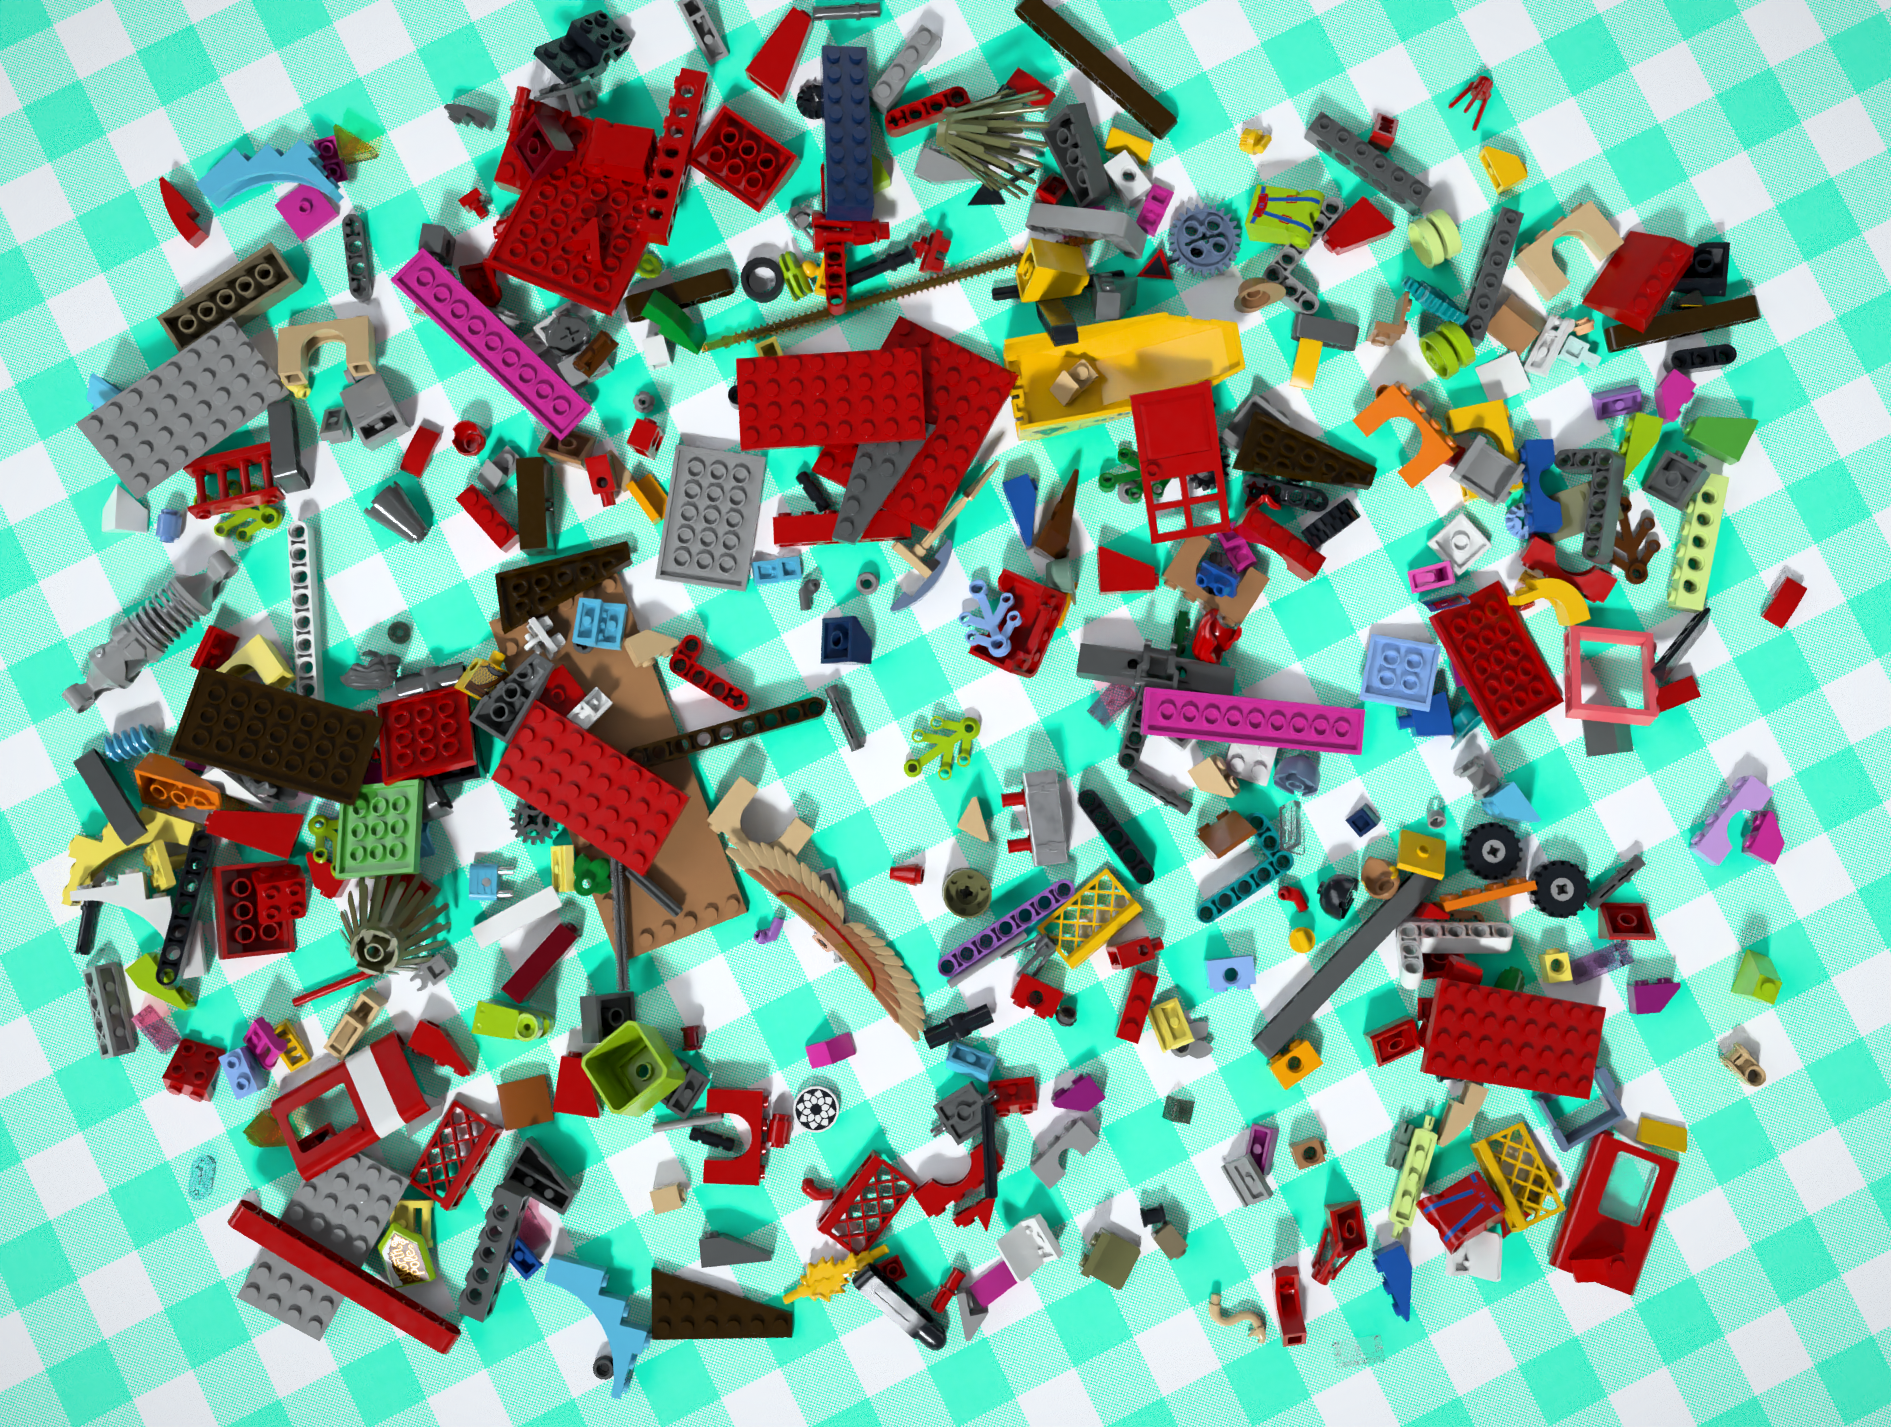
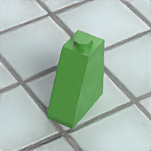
M1699 416L1692 421H1688L1682 432L1685 434L1682 442L1731 466L1740 461L1759 421L1747 418Z

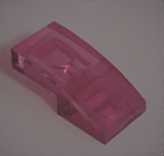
M528 1205L518 1235L532 1251H535L550 1241Z

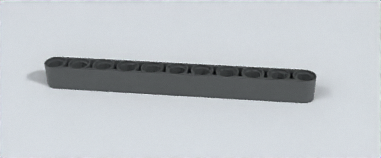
M1412 872L1399 885L1396 894L1392 898L1385 900L1262 1028L1253 1038L1251 1044L1267 1059L1272 1058L1441 880Z

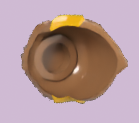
M1369 856L1362 868L1360 881L1364 885L1365 891L1372 898L1388 900L1398 890L1400 884L1399 871L1390 861Z

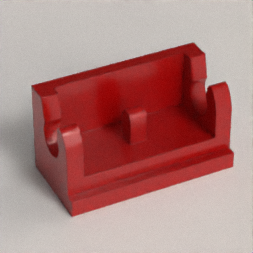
M209 625L190 667L199 670L200 666L212 670L220 668L230 659L240 637L219 627Z

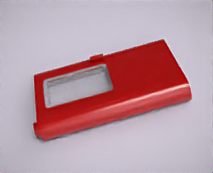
M1603 1130L1592 1137L1548 1264L1572 1274L1569 1263L1570 1258L1613 1245L1625 1252L1631 1275L1610 1282L1596 1283L1634 1296L1680 1163L1613 1138L1615 1133Z

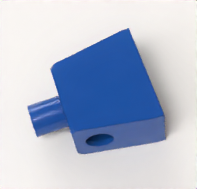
M1446 692L1432 696L1429 712L1406 708L1407 715L1396 717L1398 730L1410 728L1412 737H1446L1455 735Z

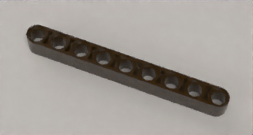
M1022 0L1014 8L1015 14L1027 26L1157 139L1163 140L1177 125L1176 117L1044 1Z
M819 697L807 698L630 749L626 755L632 758L635 753H641L643 755L641 765L646 768L818 720L825 714V703ZM812 703H819L822 706V710L818 714H813L809 711V706ZM790 709H797L800 716L796 720H790L787 718V712ZM769 715H774L778 719L777 724L773 727L765 724V718ZM747 721L755 724V730L751 733H746L742 729L743 724ZM731 728L733 730L732 737L729 739L721 738L720 733L722 729ZM702 734H708L711 737L710 743L706 746L698 743V738ZM681 740L688 742V748L684 752L676 750V744ZM657 747H664L666 750L665 756L659 759L655 758L654 750Z

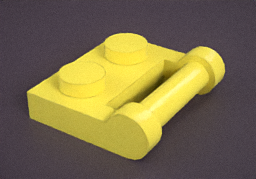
M400 1199L390 1217V1226L393 1221L402 1224L403 1228L414 1233L416 1208H422L421 1235L424 1237L427 1248L433 1247V1239H431V1207H434V1199Z

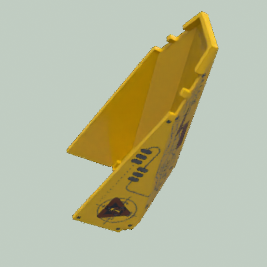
M1168 312L1077 327L1079 343L1054 347L1045 332L1004 339L1003 345L1005 368L1019 375V379L1010 394V397L1019 396V398L1011 400L1014 419L1023 418V420L1015 422L1018 442L1040 440L1131 417L1132 410L1129 395L1196 384L1207 379L1211 380V387L1246 368L1237 322L1196 319L1189 315H1186V317L1169 315ZM1084 359L1099 377L1064 407L1050 392V388L1063 370L1066 372L1070 371L1077 363Z

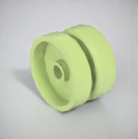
M1436 209L1428 213L1426 220L1419 218L1408 225V236L1412 248L1418 259L1427 268L1432 269L1440 265L1444 258L1451 259L1461 253L1462 242L1458 229L1451 217L1443 209Z

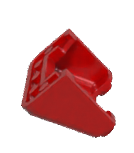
M1003 568L997 581L998 589L1003 593H1011L1015 598V604L1007 609L998 629L1001 634L1007 623V615L1011 611L1019 612L1022 617V623L1014 627L1009 637L1011 649L1005 656L995 657L989 652L988 647L980 644L971 646L968 653L1009 673L1032 678L1040 668L1066 606L1067 597L1060 591ZM1011 598L1006 599L1005 603L1009 602ZM1017 616L1013 617L1011 621H1015ZM988 632V635L979 634L991 638L990 632Z

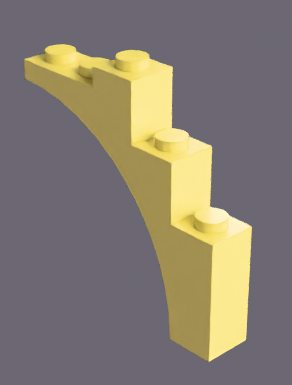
M143 807L138 815L148 829V833L129 846H126L121 841L110 822L103 829V840L88 835L75 834V837L69 843L70 852L68 857L76 859V862L71 866V877L69 883L63 889L61 904L80 906L82 901H71L70 891H77V886L91 884L109 863L122 854L162 839L164 842L189 846L193 834L196 831L202 830L203 824L155 808Z

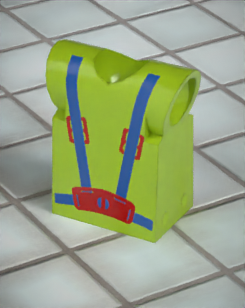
M1257 184L1245 221L1249 240L1286 245L1291 243L1298 248L1308 249L1315 230L1313 225L1320 215L1325 195L1318 190L1299 192L1294 189Z
M490 998L478 1000L471 1033L529 1042L549 1036L554 1030L555 1021L553 1016L546 1011H539L530 1007Z

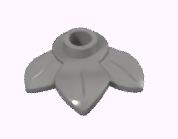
M496 305L495 308L485 306L495 316H498L499 320L507 327L516 328L517 324H527L525 319L518 317L509 308L501 305Z
M1186 1018L1195 1041L1186 1044L1185 1049L1182 1051L1176 1048L1170 1049L1171 1052L1180 1058L1188 1055L1196 1059L1208 1056L1214 1050L1209 1043L1204 1041L1208 1033V1023L1195 1022L1189 1024Z

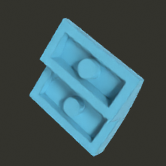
M579 598L572 642L596 648L622 650L628 606L626 604L604 603L602 599Z

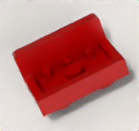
M488 257L483 258L481 263L459 266L458 272L462 285L484 306L495 308L500 303L503 294L500 285L496 283V270L488 267L486 264Z

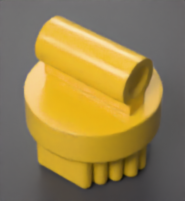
M1245 128L1241 134L1239 148L1250 155L1262 154L1272 141V137L1268 134L1263 135L1260 129Z
M1305 927L1293 929L1288 937L1289 946L1297 953L1311 951L1316 941L1314 933Z

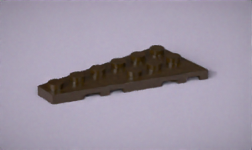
M1256 410L1251 415L1232 467L1235 470L1368 490L1372 486L1377 467Z
M628 541L495 573L501 626L504 634L632 565L633 561Z
M655 1267L651 1268L652 1340L793 1337L792 1311L767 1303L763 1304L745 1296L741 1297L705 1283L688 1280L680 1275L660 1271L661 1269Z

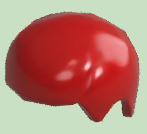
M462 420L452 428L454 431L452 443L459 454L466 457L477 456L485 448L487 436L480 425L470 420Z

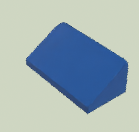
M518 1235L509 1262L527 1281L544 1264Z

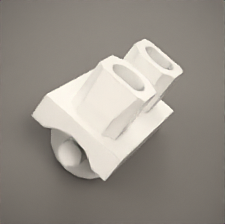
M547 615L537 620L535 617L529 619L527 629L530 633L524 636L528 641L524 646L527 652L534 650L538 654L544 651L550 660L555 658L557 652L565 645V639L560 633L549 638L546 631L553 628V624Z
M595 687L567 717L588 730L613 702Z

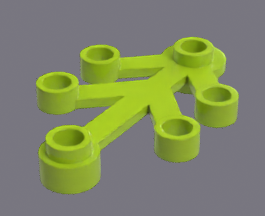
M235 479L228 480L229 492L233 496L242 494L241 483ZM232 483H236L234 490L230 489ZM256 484L251 485L252 490L254 488H258V490H263L260 486ZM206 493L208 501H214L213 497ZM197 495L193 499L194 505L198 504ZM268 504L259 505L260 511L250 507L228 512L235 514V516L223 523H217L214 526V533L220 537H227L230 530L249 518L256 519L257 521L247 528H240L236 531V538L246 543L251 540L253 534L263 528L269 530L278 528L282 523V514L277 508L269 507ZM270 515L275 517L273 522L268 521ZM224 526L225 531L224 533L220 534L219 528ZM246 531V538L241 539V533Z
M934 716L930 720V725L934 730L945 728L957 731L950 737L924 733L921 729L914 730L911 737L915 743L927 742L938 745L919 759L906 761L904 764L905 774L911 778L918 777L922 772L923 766L944 752L938 776L943 781L949 780L952 775L950 768L954 745L962 740L961 754L957 757V764L960 767H967L970 764L971 741L980 733V724L975 718L966 717L960 722L944 720L940 716ZM934 719L941 720L942 724L940 727L933 726ZM967 724H971L974 728L971 733L966 732L964 729ZM916 732L923 734V738L919 741L914 739ZM961 756L968 758L967 764H960L959 759ZM910 764L917 766L916 772L912 773L908 770ZM943 769L949 771L947 778H943L940 775Z
M315 815L308 822V830L315 836L316 849L313 851V857L318 863H323L328 859V853L325 849V837L333 843V863L330 869L332 875L335 876L334 868L336 867L338 834L334 830L338 829L339 820H330L325 815ZM317 823H324L323 827L318 828L315 826ZM320 852L325 854L322 858H318L316 855Z

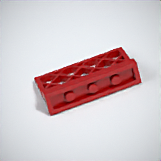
M454 1100L409 1175L412 1178L410 1184L440 1203V1207L446 1211L457 1210L504 1128L498 1124H493L460 1101ZM457 1108L464 1112L465 1122L455 1124L454 1113ZM479 1121L485 1125V1128L480 1135L474 1136L471 1123ZM466 1124L469 1138L458 1140L456 1127ZM451 1128L454 1142L443 1144L442 1133L444 1130ZM470 1141L471 1151L469 1155L461 1156L459 1143ZM454 1145L457 1158L446 1161L444 1147ZM439 1148L441 1162L431 1164L429 1155L432 1150ZM457 1161L459 1171L457 1175L450 1177L447 1163ZM442 1165L445 1178L434 1181L432 1167ZM427 1169L429 1182L422 1184L415 1178L420 1170ZM445 1181L447 1192L444 1197H441L436 1192L435 1183Z
M873 1149L816 1222L817 1230L823 1235L829 1236L850 1253L854 1252L855 1256H859L861 1252L870 1249L918 1185ZM882 1165L890 1170V1179L877 1180L876 1172ZM905 1181L910 1185L905 1193L895 1194L894 1182ZM891 1183L892 1195L879 1197L878 1185ZM875 1185L876 1197L863 1199L862 1190L866 1186ZM893 1199L894 1207L892 1210L881 1213L880 1201ZM877 1201L878 1213L865 1215L863 1203ZM861 1204L862 1216L848 1218L849 1207ZM879 1218V1227L876 1230L867 1231L865 1220ZM862 1220L864 1232L850 1234L849 1222ZM846 1223L847 1234L838 1236L832 1232L836 1224ZM864 1236L865 1245L860 1251L852 1247L851 1238Z

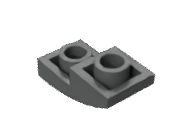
M445 104L443 107L448 113L447 118L456 125L462 123L468 127L472 122L479 129L483 130L485 127L489 131H492L496 125L490 115L478 109L459 104Z

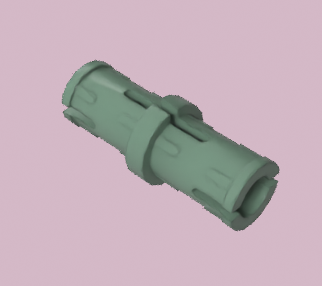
M1400 1121L1395 1139L1391 1140L1390 1143L1392 1147L1385 1162L1386 1166L1393 1167L1396 1170L1400 1169L1404 1153L1409 1149L1407 1145L1415 1127L1414 1125Z

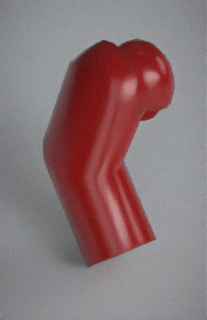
M1287 885L1279 888L1278 898L1283 901L1294 902L1299 913L1309 908L1300 889Z
M804 1178L802 1180L801 1190L811 1200L834 1199L833 1187L819 1189L814 1185L812 1178Z

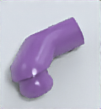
M774 916L769 928L757 930L754 933V940L763 945L776 941L785 920Z

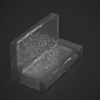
M1291 800L1279 807L1280 850L1302 856L1305 854L1304 812H1301L1300 801Z

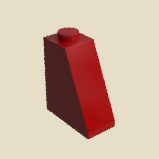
M1362 196L1325 233L1322 241L1324 242V247L1329 252H1334L1338 256L1388 237L1396 226L1367 198Z
M1103 546L1097 548L1099 595L1154 593L1156 587L1159 586V573H1155L1154 566Z
M569 1050L568 1054L561 1055L552 1112L600 1118L603 1116L602 1104L598 1091L581 1066L582 1052Z

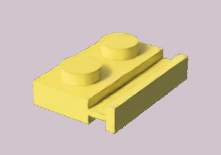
M573 845L551 846L552 885L555 891H575L573 887L575 880L573 872Z
M1177 997L1149 1009L1147 1015L1163 1054L1170 1049H1176L1195 1041Z

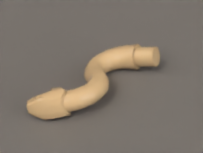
M1211 1294L1208 1311L1215 1323L1228 1327L1243 1320L1253 1323L1254 1328L1247 1336H1256L1259 1338L1257 1340L1258 1343H1265V1327L1257 1314L1251 1311H1240L1230 1317H1223L1220 1312L1221 1294Z

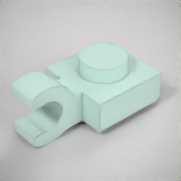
M1571 335L1567 337L1557 356L1576 367L1583 362L1584 365L1593 370L1602 359L1600 356L1587 351L1590 347L1589 344Z

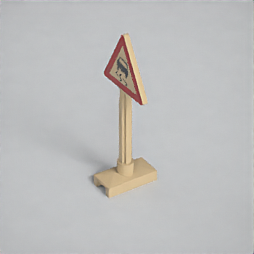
M996 460L962 493L963 497L956 501L940 519L933 533L929 532L912 549H909L898 540L891 545V548L927 579L932 574V571L921 558L927 553L926 550L961 512L967 501H972L1000 462Z

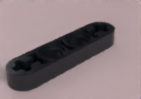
M1256 474L1246 475L1241 483L1244 493L1249 497L1258 499L1261 495L1268 494V489L1271 486L1277 485L1280 487V492L1275 496L1269 495L1275 503L1314 512L1324 511L1329 505L1327 494L1318 488ZM1255 481L1259 487H1253L1252 490H1249L1247 484H1252ZM1295 490L1302 492V497L1297 501L1290 499V494ZM1320 496L1323 502H1318L1315 505L1311 499H1317Z

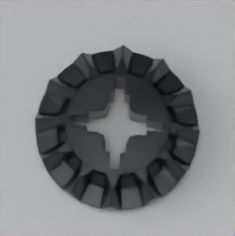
M814 83L804 86L798 92L796 100L799 112L808 119L816 120L822 118L821 85ZM813 94L820 100L816 102L815 109L811 102H807L812 99Z

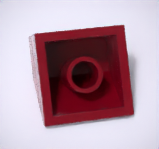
M534 114L512 143L513 149L533 181H537L565 167L576 152L555 115Z

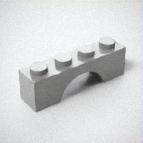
M921 24L870 91L869 105L884 116L893 110L901 100L902 94L914 74L922 66L927 65L940 49V37Z

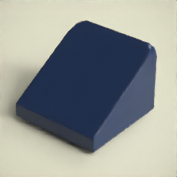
M1365 803L1345 821L1361 838L1376 827L1381 819Z

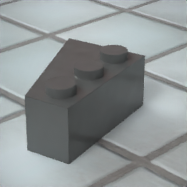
M533 1136L525 1140L503 1181L506 1179L512 1180L532 1189L530 1197L563 1216L570 1210L580 1192V1189Z

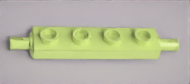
M1425 1115L1422 1128H1413L1409 1149L1404 1159L1389 1211L1388 1219L1394 1223L1391 1237L1397 1240H1401L1404 1227H1412L1417 1211L1415 1204L1420 1200L1438 1135L1432 1132L1435 1117Z

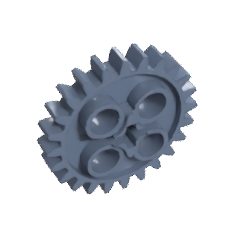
M1207 203L1204 204L1203 209H1200L1198 204H1195L1194 211L1187 207L1186 215L1180 212L1178 215L1179 220H1173L1172 225L1175 228H1170L1169 234L1173 236L1168 237L1167 242L1172 243L1168 251H1175L1171 259L1179 258L1177 267L1185 265V273L1192 269L1194 277L1198 271L1201 272L1202 278L1205 277L1206 272H1209L1211 277H1214L1215 270L1222 274L1223 266L1229 269L1231 266L1229 260H1236L1237 256L1234 253H1239L1241 249L1236 245L1241 244L1242 241L1241 238L1236 236L1240 235L1241 230L1234 229L1238 223L1237 221L1230 222L1232 214L1223 215L1225 208L1218 212L1216 211V204L1213 205L1212 209H1208ZM1210 223L1216 224L1218 230L1212 231L1207 225ZM1188 228L1194 229L1196 235L1189 236L1185 230ZM1201 237H1204L1205 240H1209L1208 243L1205 244V242L1201 240ZM1220 245L1224 251L1218 253L1214 251L1213 246ZM1200 249L1202 256L1195 258L1191 255V251Z

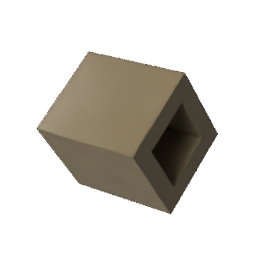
M1167 1220V1224H1162L1151 1233L1153 1240L1170 1261L1174 1258L1176 1260L1181 1258L1187 1252L1186 1248L1189 1245L1169 1220Z

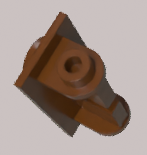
M601 330L572 364L590 379L618 347L619 343L609 333Z

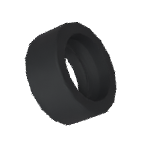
M756 257L748 261L742 269L740 275L741 285L745 294L751 300L759 303H768L777 299L782 293L784 287L783 272L774 260L766 257ZM762 267L773 271L776 278L774 287L765 293L756 292L749 284L751 273Z

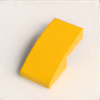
M1300 337L1289 386L1312 390L1323 342Z

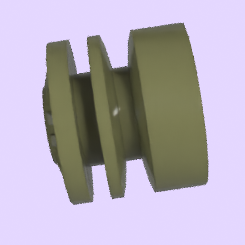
M961 867L953 870L945 877L942 884V898L946 907L954 915L961 918H974L988 909L992 900V889L989 881L979 871L973 868ZM965 886H968L972 893L967 894L966 898H963L960 889H965Z

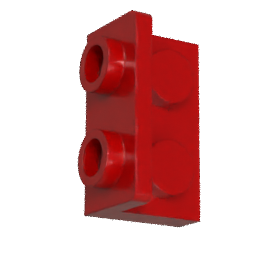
M1034 1076L989 1081V1092L995 1089L1000 1098L990 1103L993 1105L994 1115L997 1117H1008L1012 1113L1028 1115L1038 1110Z

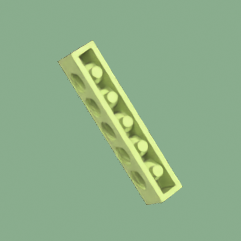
M1711 473L1699 494L1694 492L1685 506L1684 511L1687 512L1686 519L1680 528L1682 539L1676 548L1678 559L1671 572V578L1673 579L1672 587L1669 588L1667 593L1668 608L1694 614L1703 611L1730 477ZM1702 493L1708 496V503L1703 501ZM1698 515L1704 518V525L1699 524L1697 521ZM1693 537L1699 540V547L1693 544ZM1689 559L1695 562L1694 570L1688 565ZM1685 581L1691 586L1690 592L1684 588Z

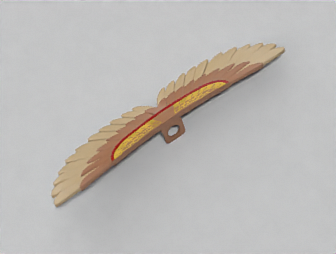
M748 841L747 844L736 842V848L728 847L725 852L744 869V872L816 932L812 938L826 952L834 950L878 1000L893 1021L914 1042H918L920 1040L918 1030L923 1032L925 1028L921 1020L925 1019V1014L920 1007L924 1006V1003L916 994L920 990L910 980L913 976L901 967L904 965L901 959L894 955L895 952L891 948L883 946L886 944L885 941L873 937L876 936V933L870 929H865L867 925L863 923L851 922L843 924L844 904L842 900H837L835 892L833 890L829 892L827 883L824 880L820 882L815 871L811 872L804 862H801L799 865L791 853L786 855L778 846H774L772 849L764 842H761L760 845L753 841Z

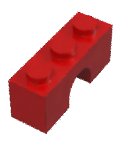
M471 484L455 498L500 550L507 553L519 543V533L494 508L489 499L474 484Z
M1134 968L1128 987L1126 1003L1122 1013H1120L1114 1032L1115 1037L1136 1044L1139 1043L1159 979L1157 975Z

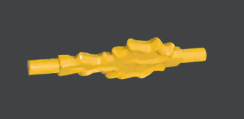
M885 1243L872 1251H863L859 1256H855L854 1252H851L846 1260L842 1261L840 1259L837 1264L834 1262L833 1255L828 1261L822 1256L817 1264L809 1262L806 1275H800L802 1284L798 1285L797 1289L782 1296L785 1304L807 1296L813 1301L821 1298L826 1302H831V1295L846 1292L841 1286L850 1282L847 1280V1277H852L853 1272L860 1271L867 1263H874L875 1259L890 1252L887 1244Z

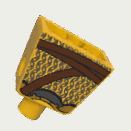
M493 650L488 661L476 657L454 688L481 700L485 695H489L497 688L501 681H505L510 676L508 671L500 668L506 656Z

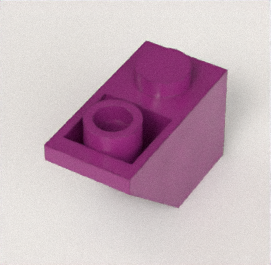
M1671 977L1657 978L1655 983H1649L1648 979L1634 980V984L1626 985L1629 1013L1636 1015L1660 1013L1681 988L1680 982L1672 981Z
M1080 1073L1071 1080L1072 1085L1066 1090L1062 1087L1052 1095L1054 1099L1051 1100V1103L1056 1108L1088 1112L1106 1097L1088 1073L1085 1075Z

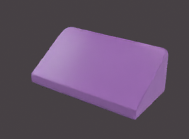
M1636 385L1591 394L1596 420L1642 411L1641 389Z

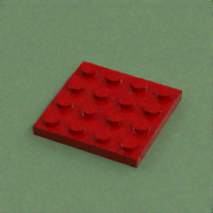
M451 686L377 704L378 717L385 720L379 735L382 779L385 786L398 781L419 779L477 764L473 722L469 720L472 715L470 695Z

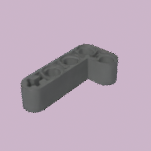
M292 400L269 404L267 412L274 477L287 494L310 489L309 475L301 463L295 405Z

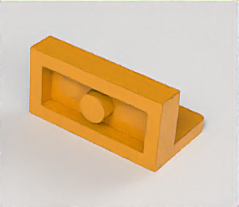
M647 474L636 483L632 480L625 485L654 525L664 519L668 497L651 474Z

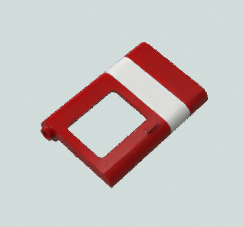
M393 1030L271 1102L270 1112L278 1121L297 1170L306 1182L431 1110L422 1095L403 1052L407 1048L398 1031ZM343 1083L358 1115V1122L308 1152L303 1153L289 1121V1114Z

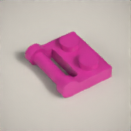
M263 1016L254 1020L243 1038L244 1043L264 1070H272L277 1063L276 1059L287 1048L286 1041L278 1039L274 1033L273 1026L266 1022ZM268 1046L271 1049L269 1055L265 1051Z

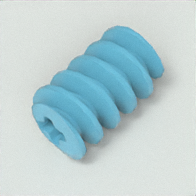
M141 723L138 725L139 731L132 726L130 727V734L126 730L121 731V737L118 733H113V740L109 736H104V747L109 759L113 763L121 762L124 758L130 759L133 755L138 756L142 752H149L150 749H157L159 747V739L155 729L151 725L146 728Z

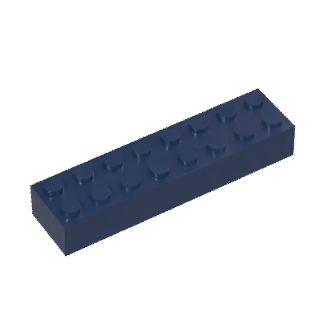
M822 45L820 82L826 220L871 221L874 210L867 47Z

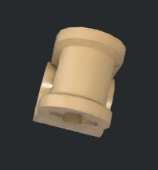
M1735 1042L1733 1049L1725 1056L1719 1057V1061L1742 1084L1759 1087L1766 1081L1764 1069L1739 1043ZM1750 1070H1754L1755 1072V1078L1753 1081H1749L1748 1079V1073Z

